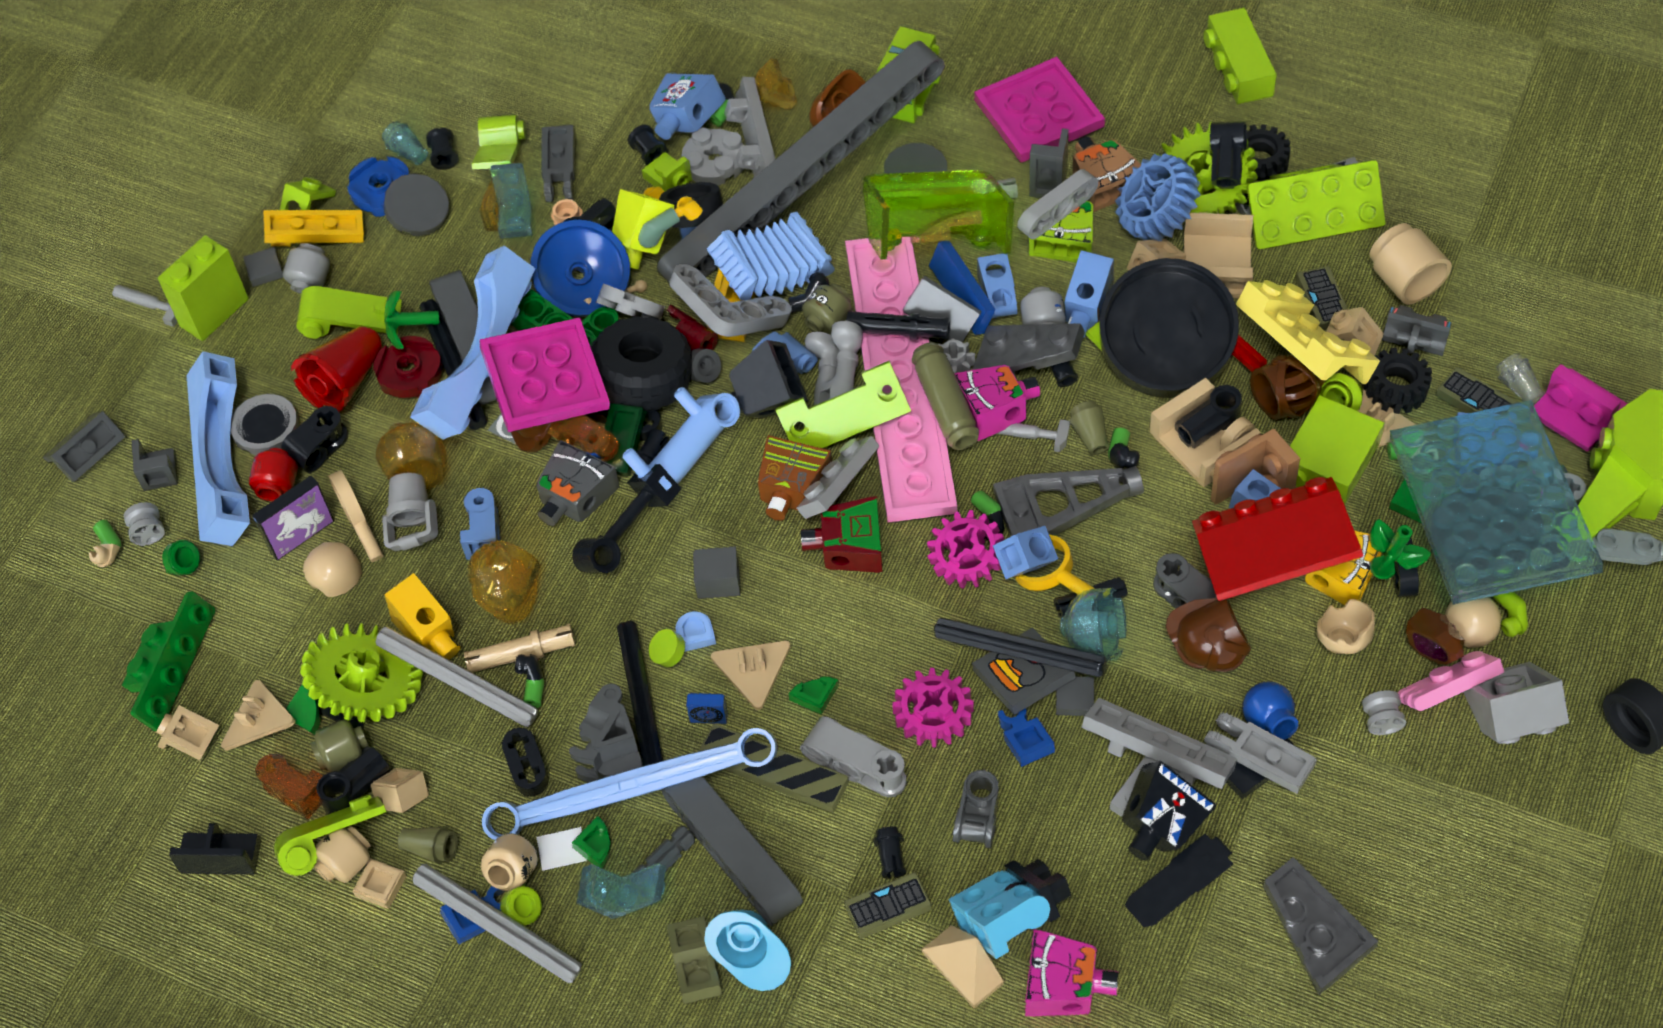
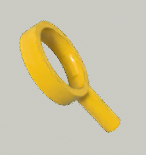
M1049 535L1054 548L1065 554L1060 567L1043 577H1028L1023 574L1015 577L1017 583L1028 590H1047L1061 583L1087 601L1092 600L1096 594L1094 587L1071 573L1073 558L1070 549L1063 539L1055 535Z

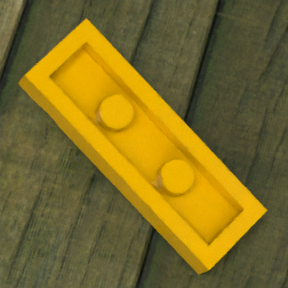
M263 210L264 243H270L271 247H291V243H363L362 210Z

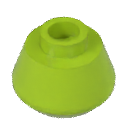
M1334 373L1322 385L1320 395L1359 411L1363 399V389L1355 378L1343 373Z

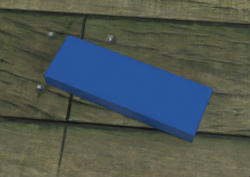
M949 240L939 241L929 267L945 289L981 311L971 330L975 335L985 334L996 309Z

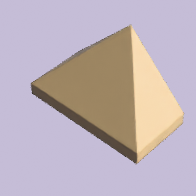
M952 925L922 949V953L973 1008L977 1007L1004 984L1002 977L978 938Z

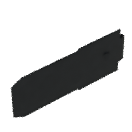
M1204 833L1174 857L1169 865L1128 897L1125 907L1144 928L1156 925L1195 892H1200L1231 867L1233 863L1228 857L1232 852L1218 837L1211 840Z

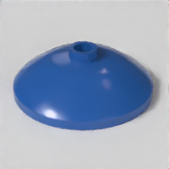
M587 220L565 221L548 229L537 241L530 260V265L535 268L531 280L537 293L569 316L587 317L597 308L607 307L596 303L602 285L606 284L625 291L630 276L629 258L618 237L606 227ZM580 271L584 277L579 280L575 279L572 276V272ZM591 298V303H586L584 299Z

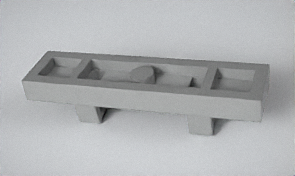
M742 77L735 99L728 100L724 113L727 121L741 123L746 145L740 146L736 156L738 168L751 169L755 178L776 159L755 78Z
M1098 698L1086 713L1081 727L1109 739L1110 743L1107 752L1121 758L1124 751L1129 748L1179 770V775L1191 785H1193L1196 779H1199L1222 789L1233 773L1237 763L1236 758L1223 751L1101 698Z

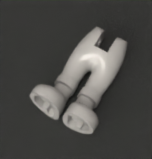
M838 321L832 325L831 335L816 331L807 334L805 337V348L820 359L818 363L819 374L814 390V405L854 389L855 371L859 360L857 352L861 347L863 331L858 324L850 321Z

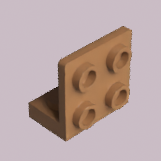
M1275 429L1263 435L1257 434L1249 439L1244 446L1235 451H1227L1216 460L1211 500L1216 505L1231 497L1236 487L1253 469L1281 489H1294L1296 487L1300 457Z

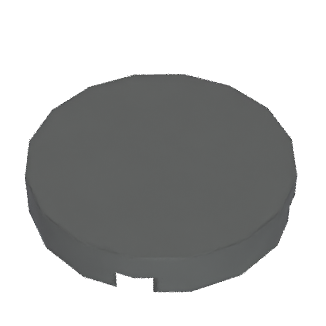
M908 143L897 147L888 155L884 162L886 184L898 196L918 199V190L943 188L947 180V160L941 151L934 146L924 143Z
M413 173L400 176L391 182L385 192L383 209L387 220L395 229L411 233L410 235L423 236L433 233L442 226L448 214L449 201L446 191L437 181L426 175Z

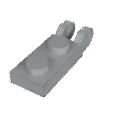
M1221 713L1216 720L1218 727L1224 730V732L1226 731L1228 734L1239 738L1237 741H1234L1211 730L1205 736L1204 742L1236 758L1238 763L1298 794L1315 767L1317 759L1251 722L1247 724L1227 713Z

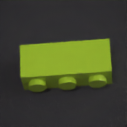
M1245 7L1209 15L1208 26L1203 33L1204 42L1207 48L1212 49L1216 69L1222 71L1225 88L1228 93L1233 94L1237 105L1273 97L1277 74Z

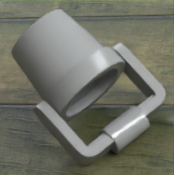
M402 473L391 477L389 480L388 507L386 508V514L382 517L384 545L393 551H406L421 546L424 542L433 540L438 535L436 504L432 499L428 500L425 480L422 475ZM426 524L425 531L415 532L395 540L394 526L412 527Z

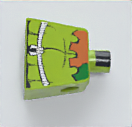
M1086 201L1038 238H1029V256L1077 263L1081 250L1092 253L1093 204Z

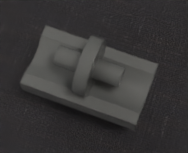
M1402 305L1398 308L1391 307L1382 340L1405 346L1409 350L1408 353L1412 355L1415 349L1443 356L1452 322H1448L1445 316L1437 314L1429 317L1417 314L1412 308Z

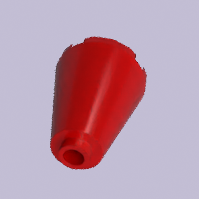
M359 326L298 356L291 365V372L295 369L297 378L293 380L295 386L303 397L316 408L332 406L339 412L342 411L374 363L376 355L382 348L380 336L371 328Z

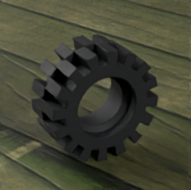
M1261 124V129H1256V125H1250L1249 132L1247 131V140L1249 142L1247 149L1252 147L1254 151H1262L1271 155V157L1265 159L1252 158L1258 162V167L1254 170L1258 176L1256 181L1269 180L1272 175L1286 173L1289 165L1291 151L1289 139H1285L1286 134L1284 132L1277 134L1278 128L1272 126L1271 130H1266L1267 125Z
M1390 348L1389 354L1386 350L1380 351L1379 357L1375 355L1380 362L1368 383L1364 384V389H1367L1366 396L1368 398L1373 397V404L1376 402L1383 404L1381 410L1387 412L1388 408L1392 407L1394 408V413L1400 414L1401 408H1404L1405 413H1409L1413 407L1416 410L1421 407V403H1424L1432 381L1431 367L1427 368L1428 362L1425 359L1418 361L1420 355L1416 352L1410 356L1407 355L1408 349L1403 348L1401 353H1397V348ZM1386 377H1401L1410 384L1397 385L1390 382Z

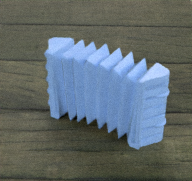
M797 211L790 213L787 224L780 218L778 224L775 221L773 222L772 228L766 225L764 232L756 227L754 234L748 229L745 236L739 229L736 237L730 230L722 231L721 235L707 248V251L715 261V266L719 267L729 282L730 288L734 289L740 300L751 299L753 292L760 298L763 290L769 296L773 295L774 290L782 295L784 287L793 292L795 284L800 288L803 287L804 281L809 284V277L813 273L820 272L828 276L835 270L831 263L832 257L827 255L825 247L819 243V238L813 235V230L806 225V220L802 219Z

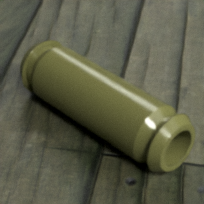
M934 342L925 343L913 352L912 363L915 365V371L943 436L947 439V445L955 450L966 449L977 442L980 431L976 427V421L947 355L943 353L944 348Z

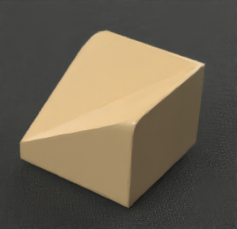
M395 768L370 784L373 796L379 797L387 811L403 813L428 797L424 775L419 770Z

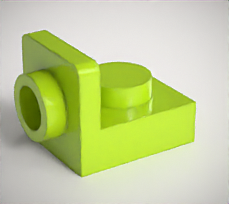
M666 152L642 169L643 179L654 187H661L664 191L687 184L692 180L689 160L683 156L677 161Z

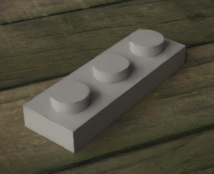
M872 436L859 441L853 438L840 448L839 452L841 455L838 459L825 466L821 472L823 477L810 485L803 493L805 498L796 509L805 519L829 509L879 448L875 439Z

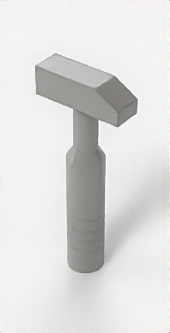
M116 285L113 288L112 294L114 297L150 309L158 308L166 311L162 318L164 323L172 327L176 325L177 319L170 304L159 301L155 296L121 285Z
M1060 419L1057 431L1040 429L1035 425L1015 423L996 434L1028 439H1037L1039 437L1054 439V452H1061L1067 445L1070 421Z

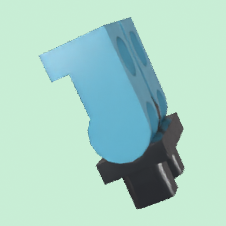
M1040 859L1025 867L1013 860L1004 865L1006 871L996 872L949 899L960 929L977 937L984 950L996 959L1009 952L1006 942L1026 929H1036L1042 926L1046 920L1052 922L1061 917L1056 905L1072 896L1066 878L1058 872L1051 876L1049 868Z

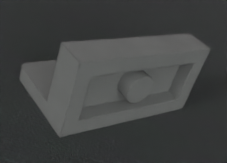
M1062 128L1058 147L1032 144L1030 151L1029 197L1042 198L1066 180L1069 129Z
M103 411L96 412L84 420L45 454L43 458L47 463L54 462L71 482H75L126 436Z

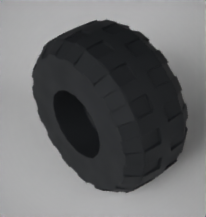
M640 316L625 320L621 319L606 327L592 343L591 350L610 404L641 407L645 411L659 410L661 407H667L677 400L674 397L677 389L680 387L688 389L692 373L691 348L683 333L666 321L663 322L657 318H644Z

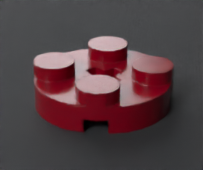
M404 336L399 338L404 346L403 349H397L393 345L389 348L385 345L380 349L374 360V372L380 388L385 394L399 398H419L423 389L439 381L443 371V364L439 352L429 340L418 336ZM409 363L414 364V368L409 371L401 369V367H407Z

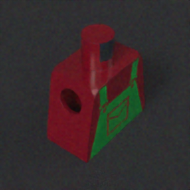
M877 496L832 505L827 511L821 513L822 528L801 530L802 551L823 549L825 568L830 570L883 572Z

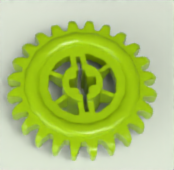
M1197 122L1195 134H1191L1184 126V138L1182 140L1172 133L1171 138L1174 146L1171 147L1162 143L1163 151L1168 155L1184 160L1193 168L1196 173L1195 177L1200 182L1197 189L1201 195L1194 200L1198 208L1192 209L1190 213L1225 214L1226 210L1232 213L1237 212L1235 203L1245 204L1247 202L1246 197L1243 195L1244 193L1248 194L1247 185L1258 179L1256 172H1254L1258 167V162L1252 159L1255 155L1254 149L1250 147L1243 152L1241 185L1235 186L1233 189H1222L1218 186H1213L1211 182L1213 153L1210 148V126L1213 122H1209L1206 132H1203L1201 125ZM1215 190L1213 193L1203 195L1204 191Z
M346 623L342 636H339L335 627H332L329 632V640L325 638L323 633H320L317 638V644L314 641L309 643L308 651L304 652L302 657L303 664L300 674L304 677L302 685L309 689L308 696L314 700L319 699L318 706L322 709L331 707L330 714L337 716L343 713L344 719L349 721L353 716H356L359 722H365L367 717H370L374 722H378L381 719V715L388 719L393 718L395 711L404 712L408 704L415 702L416 694L421 690L423 671L378 647L375 643L378 635L377 625L374 626L370 635H366L363 623L359 624L356 634L351 633L349 625ZM385 671L387 678L379 675V673ZM335 672L342 676L339 679H337L335 676Z

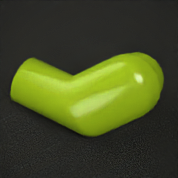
M1501 584L1492 593V597L1508 613V618L1503 619L1501 625H1503L1501 629L1508 637H1515L1517 634L1522 635L1528 628L1526 603L1508 586Z

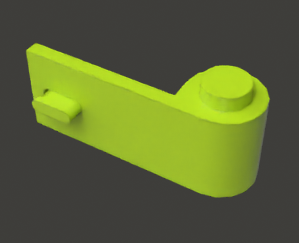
M518 115L479 117L478 136L480 147L472 161V170L490 168L491 174H497L499 168L511 167L519 150L521 140L526 139L524 120L519 121Z
M321 286L306 287L301 292L296 327L300 333L311 339H317L328 334L330 324L350 328L364 326L376 332L386 333L384 313L388 297ZM401 299L398 300L395 307L398 312L401 311Z
M369 794L350 801V807L282 832L274 844V853L282 870L294 876L308 873L315 866L317 860L313 839L386 813L384 804L378 796L372 798Z

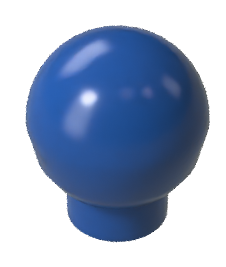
M1266 681L1258 683L1248 690L1242 704L1243 715L1247 723L1251 722L1282 740L1291 737L1296 732L1298 720L1294 716L1295 703L1290 691L1286 687L1276 682Z

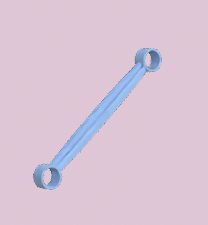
M753 728L744 732L738 742L678 756L614 774L518 806L511 802L495 803L485 810L482 817V827L491 839L496 840L502 836V834L497 833L492 828L490 823L491 815L498 807H507L513 812L515 826L508 834L518 835L523 826L634 798L743 762L753 767L764 766L774 759L777 753V741L768 730ZM752 734H762L771 743V753L762 762L752 761L744 753L745 741Z

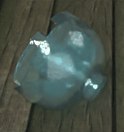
M1114 588L1085 590L1071 600L1065 615L1062 616L1060 621L1061 633L1066 637L1071 648L1104 655L1106 661H1117L1122 655L1123 649H1117L1119 638H1126V613L1122 599L1114 598L1112 594L1116 592Z

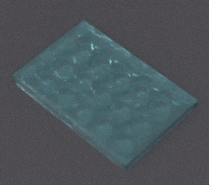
M1532 400L1390 430V441L1453 605L1602 573L1603 562Z

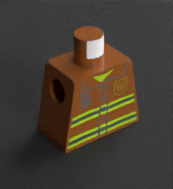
M768 435L758 478L760 499L768 503L765 512L770 518L781 521L785 519L789 508L797 510L796 508L805 498L804 491L823 477L822 470L832 462L831 450Z

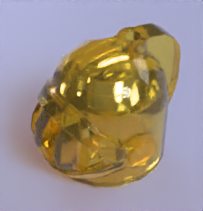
M410 422L391 425L388 431L380 438L375 457L382 473L389 480L398 474L416 473L424 477L426 490L435 487L441 482L444 476L443 467L446 454L443 441L419 423Z
M495 540L483 544L482 547L472 554L468 564L469 583L472 584V595L476 603L484 610L493 614L495 618L508 624H514L525 619L536 599L537 574L541 564L529 552L511 543Z

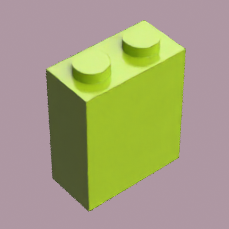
M206 235L157 277L179 326L202 342L249 300L229 250Z
M1319 395L1290 445L1300 457L1296 487L1304 486L1308 480L1313 478L1332 477L1345 505L1381 442L1385 423Z

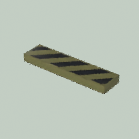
M713 723L699 751L738 742L742 734ZM748 737L745 741L744 753L748 759L762 762V760L770 755L771 746ZM778 748L774 759L764 766L753 767L743 762L723 769L831 813H834L849 783V776Z

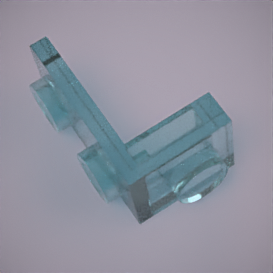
M523 164L492 165L491 176L498 202V232L500 239L532 236V203Z
M657 863L621 877L590 864L582 868L576 904L615 919L657 903L661 900L665 890L666 866Z

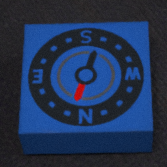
M687 694L686 707L690 723L727 724L728 710L725 695Z

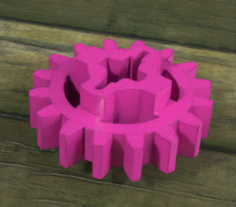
M969 510L967 517L962 518L957 511L954 512V521L950 522L946 518L941 519L944 526L942 530L933 528L932 533L936 540L927 542V546L932 552L928 555V559L931 565H935L933 569L938 577L944 575L946 584L951 585L957 579L962 589L965 588L967 581H972L975 587H979V578L984 577L986 580L991 581L992 577L989 571L991 569L1001 570L993 545L1005 539L1003 534H999L1000 529L996 522L989 524L986 514H982L979 519H976L973 510ZM985 536L989 539L990 542L989 551L985 549V546H983L985 543ZM945 548H947L950 553L948 556V563L944 559Z
M930 668L928 676H923L917 670L915 671V681L904 678V690H895L896 702L892 703L893 714L896 715L897 728L904 727V737L906 739L915 734L917 745L921 746L925 739H929L932 748H934L938 744V739H943L949 745L951 744V735L953 733L959 737L964 735L963 725L971 726L972 714L970 713L974 712V701L970 700L971 689L969 687L962 688V678L960 676L950 680L949 670H945L941 676H938L935 669ZM954 700L957 702L958 705L956 714L953 712ZM911 701L914 703L912 715L908 710Z

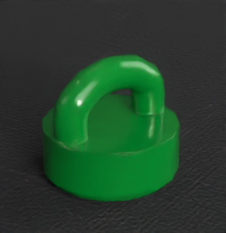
M178 540L168 544L162 555L166 573L184 576L194 572L200 563L198 548L187 540Z

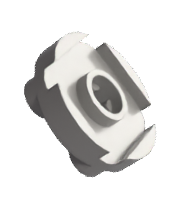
M700 128L698 131L693 132L692 137L685 143L682 149V157H686L690 162L692 180L721 185L726 183V178L734 175V178L739 176L744 169L738 168L736 161L740 146L743 145L740 134L723 129L708 130L707 128ZM712 154L721 155L716 156L714 160H709V156Z
M606 284L602 285L596 303L633 317L640 316L642 312L641 317H653L660 321L665 308L663 305Z

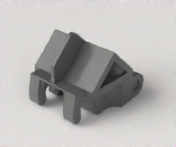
M616 684L604 685L589 704L588 712L579 726L581 740L589 742L585 750H581L576 746H572L569 749L573 760L594 766L591 769H587L582 765L575 768L577 777L586 782L643 766L624 705L621 704L622 692Z

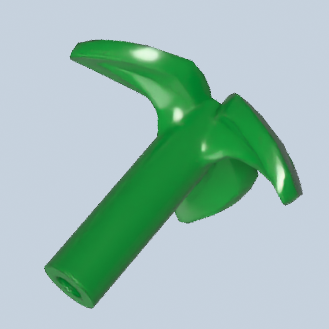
M393 291L388 296L384 313L387 337L397 349L404 348L397 335V328L399 326L439 324L438 311H396L395 307L402 291Z
M1377 519L1374 522L1370 533L1371 544L1374 549L1384 553V556L1372 558L1370 562L1371 573L1376 578L1385 580L1394 576L1395 561L1405 569H1413L1424 564L1430 558L1431 552L1417 545H1406L1413 534L1409 526L1401 525L1394 534L1393 530L1382 520Z

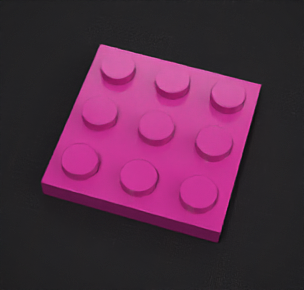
M1058 57L974 92V101L1020 163L1030 159L1032 144L1058 147L1062 128L1069 129L1068 142L1105 127V117Z
M580 318L480 339V350L507 432L609 409L610 401Z

